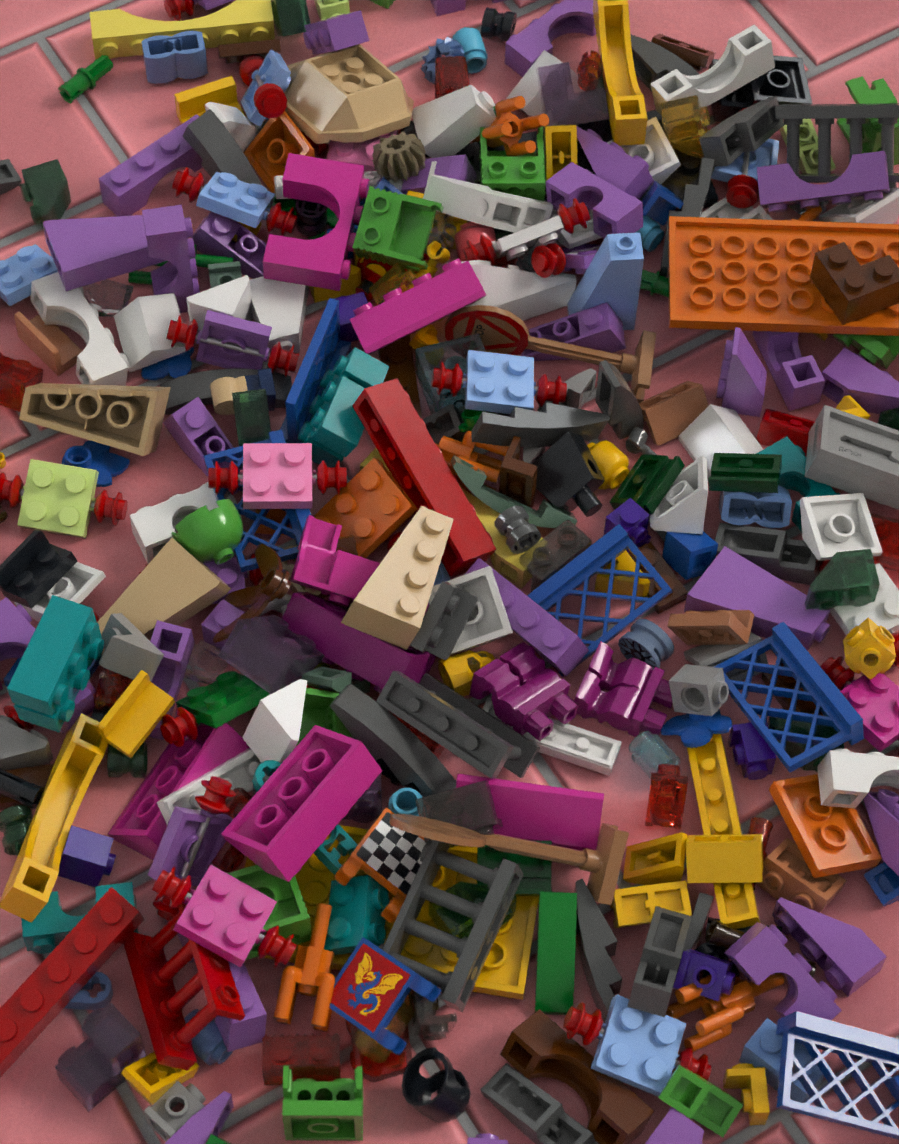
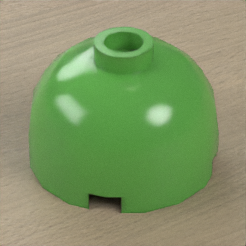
M230 499L216 501L219 507L210 511L206 505L195 510L177 523L175 528L178 533H171L173 539L177 540L182 547L202 563L213 561L216 565L225 563L234 556L233 550L241 541L243 522L238 510Z

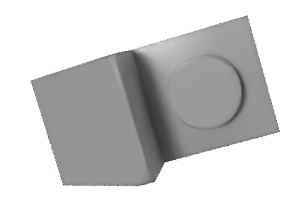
M122 613L111 614L101 634L104 640L103 649L105 651L99 661V665L133 680L143 670L148 673L151 681L164 654Z

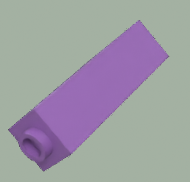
M143 215L60 219L43 222L45 240L66 291L167 261L161 258L149 257Z
M724 546L689 591L684 612L689 610H750L754 614L751 628L753 634L768 638L772 636V628L784 622L807 651L815 640L820 643L825 638L831 626L827 623L831 609Z

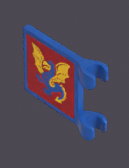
M362 937L335 978L329 1008L386 1049L400 1055L407 1043L387 1029L390 1021L411 989L431 1002L438 998L441 989Z

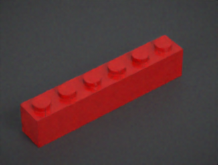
M397 378L364 388L353 404V408L390 473L418 508L414 515L423 506L454 519L441 559L449 576L452 577L468 571L478 558L486 562L496 551L493 540L476 515L474 506L469 503L462 491L457 477L451 472L444 460L442 451L433 441L424 420L420 418L410 401L409 394L403 389Z
M111 887L0 1008V1078L145 920L141 913L114 888Z

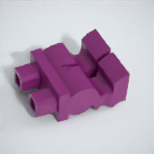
M524 641L502 654L500 659L496 658L473 673L470 696L475 699H483L492 694L491 700L495 715L503 723L512 726L521 735L528 732L538 741L549 736L553 730L554 722L549 717L554 715L562 724H567L575 718L578 705L568 696L570 684L564 678L560 679L552 669H547L545 661L539 659L535 655L534 648L528 646Z
M600 641L575 695L574 702L578 705L576 714L584 719L595 718L601 724L605 721L616 729L628 731L629 735L638 738L640 731L659 736L667 714L652 709V703L654 701L668 708H671L673 705L669 681L662 679L665 670L658 667L653 669L647 663L636 658H630L617 664L612 658L614 651L607 644Z

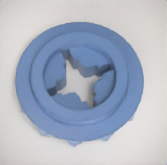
M446 37L444 40L437 38L435 46H428V55L422 57L425 64L422 65L421 70L425 73L424 78L436 85H442L451 81L461 70L464 62V49L458 41L450 37ZM443 54L446 57L442 59V64L440 66L437 63L441 61V56Z

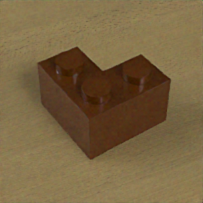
M845 242L815 253L810 278L842 325L899 303V267L890 255L860 265Z

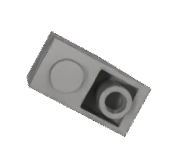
M0 715V769L11 770L41 766L51 762L53 756L49 741L43 734L35 730L28 732L18 727L17 723L11 718Z

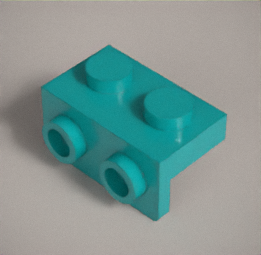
M369 875L353 877L346 886L341 885L336 880L331 881L329 905L332 906L324 949L334 952V955L352 953L362 937L378 947L384 943L386 939L385 919L381 916V913L390 902L388 890Z

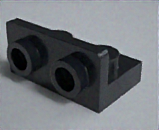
M36 529L0 565V590L9 600L32 609L76 564L77 559L71 551L50 544L44 533Z

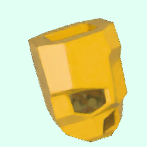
M468 650L450 656L447 660H439L438 670L443 683L464 697L470 694L473 673L495 660L493 654L486 651L473 652Z

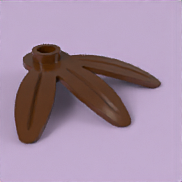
M260 543L255 549L256 561L264 577L261 584L231 592L224 598L226 602L236 608L250 609L216 633L213 637V643L226 640L245 629L262 613L269 602L276 598L282 599L291 586L289 581L290 573L285 569L283 570L279 555L269 546Z

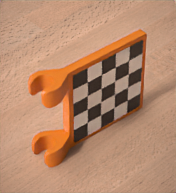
M386 807L334 875V879L341 885L346 886L361 868L394 895L381 913V916L392 924L396 920L422 863L420 861L421 852L428 840L392 826L389 821L391 814L394 813Z

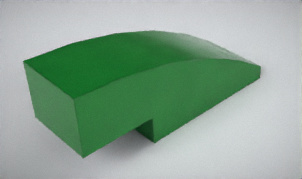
M542 891L539 893L535 1012L540 1009L545 1014L566 1015L568 1010L573 1007L577 893Z

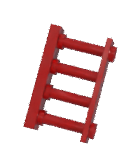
M184 899L178 907L179 912L154 937L133 932L123 944L158 1064L188 1071L197 1062L191 1040L217 1015L241 1021L245 1017V1013L228 960L188 939V942L167 962L164 947L178 934L173 929L187 906L184 904ZM194 958L198 972L176 993L173 977ZM204 989L208 1003L191 1020L185 1023L182 1008Z

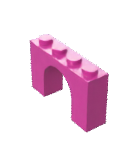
M289 153L282 179L283 197L325 205L334 212L338 222L332 231L317 239L304 240L269 234L263 257L264 278L340 291L342 280H348L350 275L351 260H347L349 252H355L352 247L356 233L353 231L355 224L359 225L363 212L360 200L367 197L369 190V179L364 178V165Z

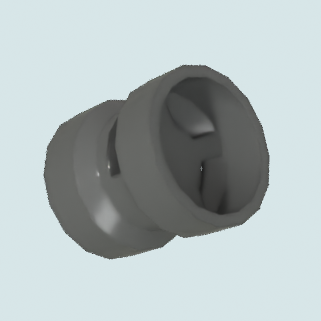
M519 505L503 511L494 522L498 532L506 536V544L513 554L528 551L541 538V533L537 527L528 522L529 515L523 506Z

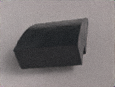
M774 56V69L711 104L714 122H722L738 113L741 109L750 107L772 96L777 97L779 105L812 104L803 59L799 57ZM712 59L708 69L715 65L718 59Z

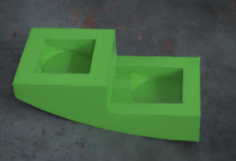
M680 1064L658 1096L663 1102L691 1120L693 1118L722 1138L743 1107L741 1101Z

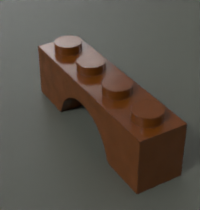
M540 1009L511 1032L500 1053L527 1079L539 1077L552 1078L574 1089L580 1095L588 1110L589 1120L586 1129L593 1133L594 1139L599 1144L632 1143L642 1133L655 1112L621 1081L590 1069L594 1057L573 1038L568 1039L567 1033Z

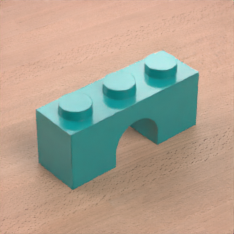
M787 436L756 453L782 455L779 486L797 491L803 497L840 495L831 486L804 477L806 455L802 448L794 445ZM799 500L795 504L791 520L802 532Z
M133 882L95 886V904L112 887L137 909ZM58 891L51 892L48 903L32 923L21 918L22 935L27 952L34 951L40 954L52 952L86 914L70 916L64 913ZM137 927L134 932L139 933V928Z

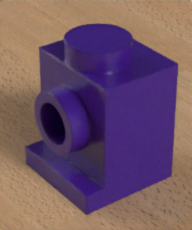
M629 498L606 516L604 535L620 524L628 533L629 538L639 548L651 541V536L648 535L647 530L650 515L632 498Z
M752 723L732 725L728 744L729 747H733L735 765H741L744 778L748 777L750 780H759L772 774L776 755Z
M692 949L684 950L673 988L680 989L694 983L702 989L700 996L720 1001L722 994L730 995L736 979V973L731 972L733 962ZM701 970L710 972L711 981L709 984L700 983L699 973Z

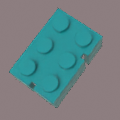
M354 347L346 357L341 355L338 358L333 370L328 369L319 385L323 388L321 395L315 397L308 411L312 414L310 422L306 421L297 437V439L301 440V443H312V462L319 465L324 460L327 467H335L338 460L341 462L344 457L357 447L365 427L355 412L353 404L364 388L383 383L389 369L388 365Z
M52 595L7 687L12 703H15L14 708L20 720L60 732L64 721L69 722L75 709L74 700L79 690L83 691L89 681L90 671L87 670V667L91 666L94 659L98 660L104 648V640L102 639L93 608Z

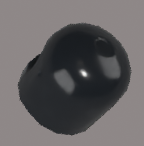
M436 1047L426 1048L418 1052L409 1061L404 1071L402 1080L403 1096L410 1105L435 1122L452 1121L459 1117L469 1104L471 1094L468 1081L461 1072L453 1069L450 1060L440 1053ZM431 1059L442 1061L445 1069L436 1072L431 1077L424 1078L419 1073L422 1063ZM437 1091L438 1095L433 1100H430L431 1094Z

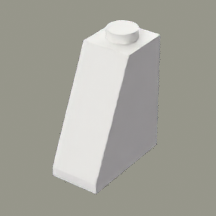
M468 85L415 107L412 111V118L417 137L421 139L426 154L431 158L454 156L480 135V127H490L493 121L496 120L493 109L495 103L491 96L485 91L480 92L472 85Z
M264 276L251 279L253 321L272 327L267 348H270L269 353H271L272 346L279 341L281 342L282 349L289 350L295 345L293 352H300L309 286L265 279Z

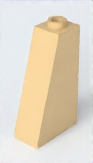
M171 538L97 622L99 630L102 634L111 614L122 613L151 641L157 620L180 625L226 595L231 588L204 563L191 555L177 540Z

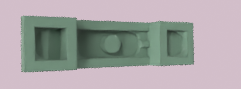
M453 455L451 463L461 481L477 498L495 511L502 513L510 507L519 505L523 506L529 515L528 522L535 526L546 528L575 527L577 519L573 513L561 510L543 499L538 510L520 503L483 485L487 478L485 472L479 468L477 471L472 469L473 465Z

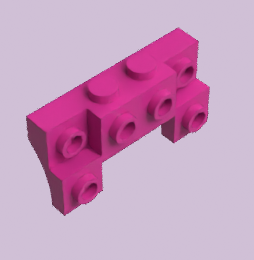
M309 515L307 516L297 549L299 552L290 582L321 591V594L329 596V602L348 607L349 603L354 601L380 563L341 550L336 551L342 525H334Z

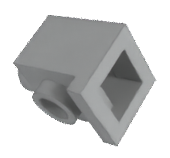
M177 1081L151 1107L148 1106L144 1110L146 1122L161 1138L168 1141L195 1113L204 1107L202 1103L206 1098L193 1084L190 1083L185 1088ZM179 1102L184 1105L180 1112L172 1111Z

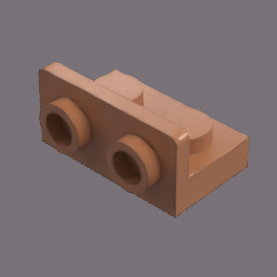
M689 610L685 614H670L667 627L686 645L748 644L754 614L750 610Z
M786 838L766 857L763 863V881L755 882V884L777 900L784 898L822 913L830 901L842 890L847 880L838 874L813 878L797 844Z

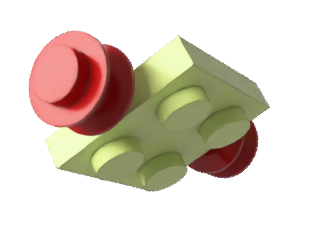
M30 459L25 486L20 475H16L11 481L7 480L4 472L0 474V505L3 500H7L10 503V507L15 508L22 501L17 525L23 528L86 538L91 512H94L98 523H102L106 517L111 518L113 526H116L119 520L125 519L128 502L123 500L121 492L115 498H110L107 490H103L97 498H94L99 472L93 469Z

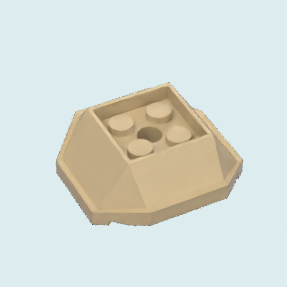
M360 44L288 65L291 72V81L284 92L287 98L285 111L295 125L316 144L329 143L330 140L343 143L364 142L410 126L414 101L407 95L401 79Z

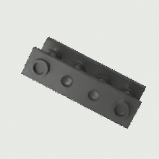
M899 103L790 104L775 106V119H784V125H787V163L803 181L832 182L843 174L831 173V124H834V119L847 118V124H850V163L852 155L862 154V124H866V118H878V124H881V151H885L887 156L889 188L897 187L899 173H894V124H897V119L899 118ZM803 119H815V124L818 125V173L799 174L800 125L803 124Z
M393 671L376 701L489 778H497L502 767L523 778L540 749V746L428 673L424 674L418 684L400 671Z
M432 840L427 841L422 849L420 868L385 944L382 943L379 948L435 986L441 988V993H443L441 999L449 1007L463 1012L524 873L518 864L504 858L499 868L489 869L447 852L450 846L449 843ZM440 866L488 884L487 887L490 890L484 903L479 902L476 904L433 887L432 884ZM425 900L472 918L474 926L469 937L465 936L461 939L417 921L416 919ZM409 935L457 953V958L459 959L454 971H449L445 974L402 956L401 953Z

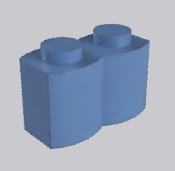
M184 31L172 37L166 35L152 36L141 41L144 66L149 83H167L176 78L194 79L208 73L206 49L203 35L200 31Z
M778 485V493L720 491V516L723 521L729 524L748 525L756 522L767 528H782L790 523L792 500L789 490Z

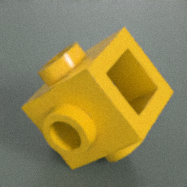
M868 617L859 626L854 627L843 640L844 660L852 671L857 674L862 672L871 680L878 673H885L893 665L896 657L895 639L885 627L878 626Z

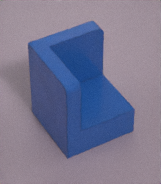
M656 181L653 182L641 200L643 202V216L648 215L663 226L667 222L669 210L681 209L684 205L679 196Z
M704 531L703 535L666 532L662 557L671 568L685 580L703 575L716 558L718 543Z

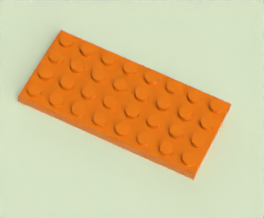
M669 216V328L735 330V327H739L742 331L899 336V303L842 325L810 278L815 253L845 242L860 265L890 255L899 267V224Z

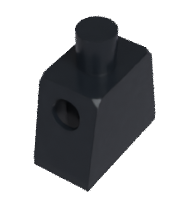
M567 432L533 463V465L538 466L536 489L557 508L571 512L576 507H579L586 517H590L602 507V503L593 492L604 483V477L582 436Z

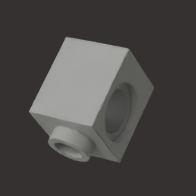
M685 664L669 680L674 712L713 716L728 700L729 688L725 682L723 668Z

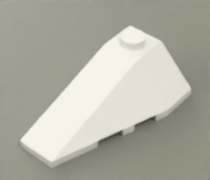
M469 261L486 296L468 306H495L512 312L523 321L567 306L576 289V276L573 274L561 273L556 276L551 275L547 278H542L536 272L521 271L519 266L508 264L507 268L491 266L490 261Z

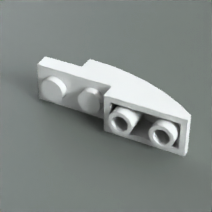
M434 174L429 175L423 199L442 203V213L514 233L550 219L554 207L549 202L490 189L488 186Z

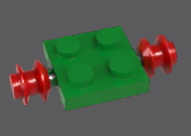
M269 659L266 662V670L261 666H256L253 669V678L236 673L235 671H228L217 676L215 682L190 690L186 697L176 702L175 718L169 714L163 715V724L160 726V730L164 739L169 744L173 743L177 747H182L185 736L191 740L197 739L198 725L200 723L216 729L257 707L261 699L275 692V688L280 690L288 686V681L290 680L289 672L282 663Z

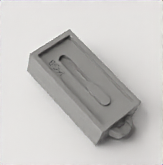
M824 405L809 431L804 477L844 490L850 494L864 493L865 498L899 510V431Z

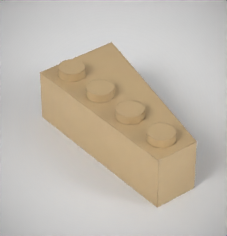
M39 383L26 387L19 420L145 456L157 450L171 387Z
M421 506L356 596L341 623L407 650L421 628L454 519Z

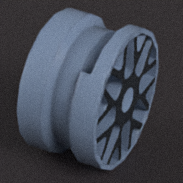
M638 619L631 626L630 632H627L619 639L618 645L626 659H639L650 665L653 669L655 667L660 668V662L667 660L674 653V645L668 634L658 625L647 619Z

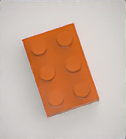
M374 457L347 483V488H342L340 495L336 494L314 515V518L334 525H342L339 538L353 535L358 556L367 558L418 508L384 464Z
M818 774L773 781L769 791L813 878L878 866L882 857L856 809L821 805Z

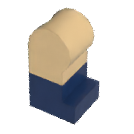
M271 368L258 370L257 375L240 376L238 378H218L210 384L214 410L218 414L232 415L274 411L276 391Z

